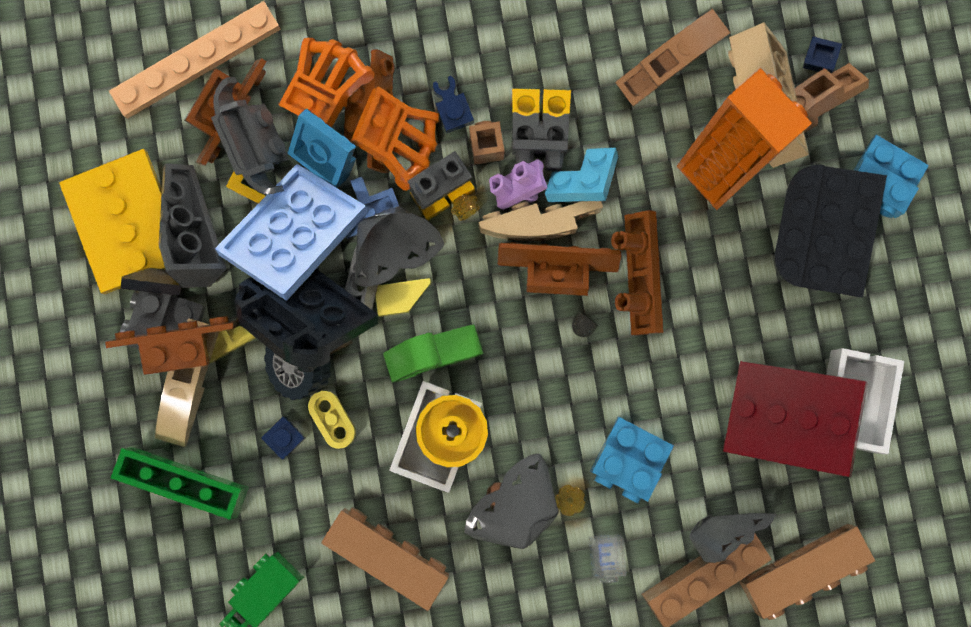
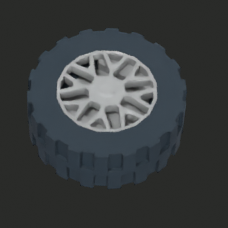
M266 346V354L264 355L265 370L275 390L280 392L283 397H288L290 400H300L322 391L323 387L327 386L328 378L331 375V361L316 367L311 372H301L297 369V366L285 362Z

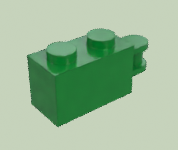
M279 552L274 553L270 557L265 554L253 566L256 573L249 580L243 577L231 590L234 596L228 603L233 609L219 625L221 627H248L250 624L252 627H258L298 585L304 576ZM237 612L246 620L243 624L234 616Z

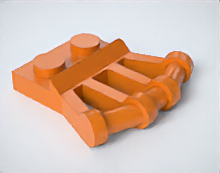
M304 38L297 71L279 106L297 116L305 109H308L332 128L343 106L347 107L348 97L361 85L369 83L374 78L375 73L370 66H365L358 57L356 50L350 47L344 48L340 42L334 39L316 41L314 38ZM316 53H321L310 73L312 57ZM338 58L325 85L322 84L321 81L333 59ZM349 67H352L355 73L338 89Z
M378 86L372 89L350 142L371 154L373 159L382 161L394 175L396 184L401 189L408 191L410 185L407 181L427 169L430 165V154L435 152L438 145L435 141L436 123L439 122V114L411 108ZM406 118L423 122L424 133L405 121ZM402 133L416 142L420 147L419 152L399 141V134ZM392 151L410 161L411 166L405 170L392 154Z

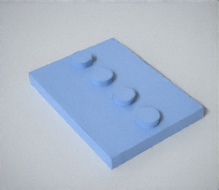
M298 164L276 185H282L284 191L267 194L215 248L219 256L286 301L367 214L364 204Z

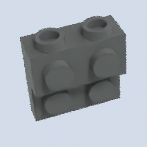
M135 291L130 301V307L134 309L131 319H126L123 322L120 332L134 330L136 336L147 334L146 328L166 325V331L178 329V323L187 322L188 318L201 322L206 306L173 295ZM138 344L126 345L139 349Z

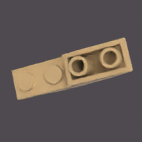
M578 201L563 208L561 204H556L545 208V213L541 214L537 203L529 205V202H523L513 206L511 212L501 215L500 211L484 215L483 221L479 222L480 233L517 241H539L560 238L575 234L578 229L576 220L600 213L603 205L601 201Z
M188 318V319H187V322H189V321H196V320H193V319H189V318ZM197 321L198 326L208 325L207 323ZM219 331L205 333L209 362ZM209 364L167 372L158 411L155 439L186 447L204 392L202 384Z

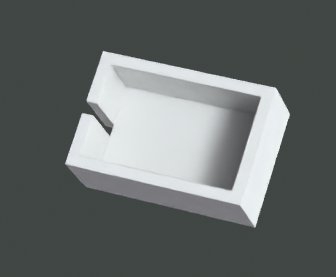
M841 348L831 350L826 375L868 382L856 450L876 454H889L904 361L878 355L870 356L868 353Z
M423 381L389 471L449 493L459 467H444L433 463L427 458L417 443L416 425L420 413L429 402L441 396H449L451 392ZM455 393V395H458V396L467 398V397H465V396H462V395H459V394ZM470 399L481 409V402ZM450 425L447 428V434L450 437H455L459 434V428L456 425Z

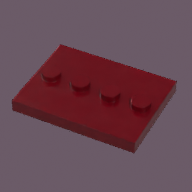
M740 361L723 452L851 478L868 382Z

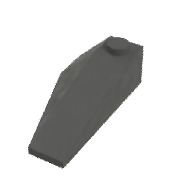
M165 164L162 179L159 249L166 272L183 288L211 287L226 270L224 259L215 250L219 244L194 166Z

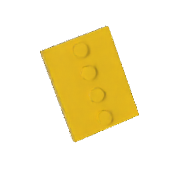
M145 149L59 182L101 294L105 295L120 289L121 278L124 275L147 268L166 270L159 249L162 189L148 152Z

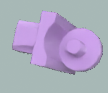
M539 159L529 164L522 161L514 165L510 174L503 176L498 173L489 179L490 190L496 196L497 207L505 210L523 200L529 203L536 201L538 193L547 189L543 176V162Z

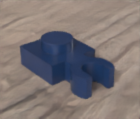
M452 76L448 77L450 87L447 90H441L438 87L437 81L433 82L435 95L443 100L435 104L446 134L474 124V118L464 93L455 96L456 84Z

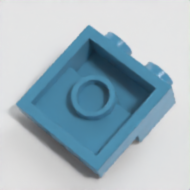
M305 109L298 116L288 155L316 176L338 188L350 176L356 160L352 156L356 146L345 136H342L327 125L320 117Z
M875 135L854 170L887 175L880 214L888 218H897L906 212L919 189L917 185L929 165Z
M617 417L590 472L596 474L594 481L611 489L612 485L615 484L624 489L622 496L636 503H639L640 499L648 502L662 475L661 471L674 445Z

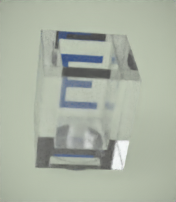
M620 534L589 536L591 570L594 578H600L602 583L619 581V576H626L623 537Z

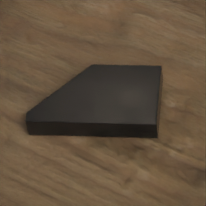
M147 268L124 275L121 278L120 288L180 295L181 285L163 269Z

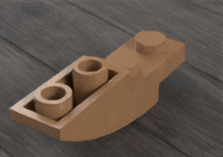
M711 9L644 58L637 66L617 80L615 84L634 107L679 71H682L729 35L730 31L715 11Z
M848 63L833 73L828 72L824 68L795 88L797 102L804 107L808 114V119L812 122L804 130V133L818 125L819 116L868 89L869 79Z

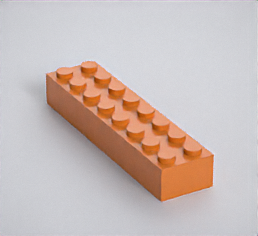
M760 68L726 98L678 163L677 167L709 203L718 210L807 129L812 122L808 119V114L804 107L796 101H791L782 91V85L778 79L771 74H766Z

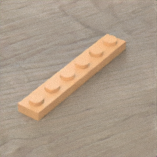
M262 1L109 90V93L122 115L128 119L281 29L266 3Z

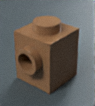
M481 121L473 126H469L474 165L504 160L505 151L500 121Z

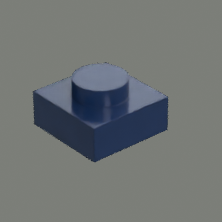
M812 37L803 68L816 72L825 68L828 72L833 73L842 43Z
M283 416L261 439L282 460H285L306 437Z

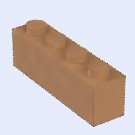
M352 507L350 511L346 508L341 510L321 544L429 611L449 578V573L445 572L447 567L433 557L428 561L420 556V549L410 542L404 541L401 544L392 538L394 533L383 525L378 524L374 527L366 522L367 516L358 509Z
M846 524L751 573L739 582L755 613L762 619L768 618V620H772L783 615L786 607L794 603L795 605H802L813 598V593L821 589L828 591L837 587L841 583L840 579L848 575L857 576L868 570L867 565L875 562V559L858 527Z
M755 534L754 540L748 545L741 544L725 561L716 563L704 562L701 556H699L641 595L663 627H670L772 559ZM744 536L734 537V538H736L737 541H740V538H742V537H744ZM732 543L722 545V551H725L726 547L731 545Z

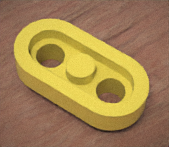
M329 391L315 393L309 400L308 410L325 441L333 448L348 447L355 439L356 429L340 400L334 393ZM325 400L331 405L328 412H323L320 409V404ZM338 427H343L346 431V435L342 439L337 438L335 435Z

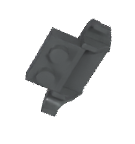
M226 77L216 88L213 101L215 116L211 117L234 172L236 175L242 174L247 183L261 193L274 194L284 191L283 186L273 185L266 175V172L274 169V165L289 160L285 151V144L279 137L273 124L272 114L265 104L247 105L245 100L234 101L232 92L234 85L238 82L235 77Z

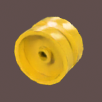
M458 395L441 396L429 402L420 413L416 425L417 443L423 454L433 463L444 467H460L475 460L484 449L488 437L487 420L481 409L470 399ZM450 425H456L459 428V434L455 437H450L447 434V428Z

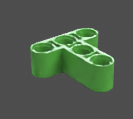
M473 324L435 335L433 333H426L410 338L384 352L383 356L391 382L394 383L426 371L465 361L484 353L475 325Z

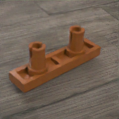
M647 210L624 215L625 231H617L611 238L614 249L626 250L629 293L618 294L615 298V307L619 311L630 312L631 335L640 336L663 333L656 211Z

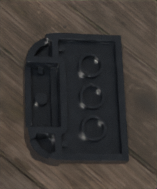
M811 165L801 169L791 179L786 189L774 252V263L780 276L788 283L797 287L863 298L887 175L824 165Z
M317 269L314 270L287 301L252 277L239 284V292L235 298L236 319L238 323L285 362L297 366V369L301 372H311L316 367L329 363L330 352L378 324V314Z

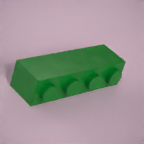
M134 447L121 448L111 475V479L229 520L239 517L249 489L247 486Z

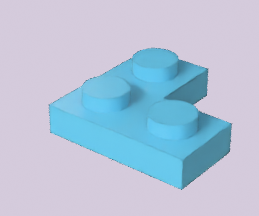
M616 148L587 149L580 171L552 172L545 192L547 201H606L618 160Z

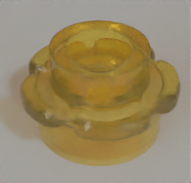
M468 194L459 196L452 202L454 207L451 209V213L456 215L459 221L473 216L480 208L476 203L477 197H469Z
M565 485L559 489V494L555 496L557 507L566 516L580 513L585 506V501H583L585 495L579 487L573 488L571 485ZM571 497L573 498V502L568 503L567 499Z

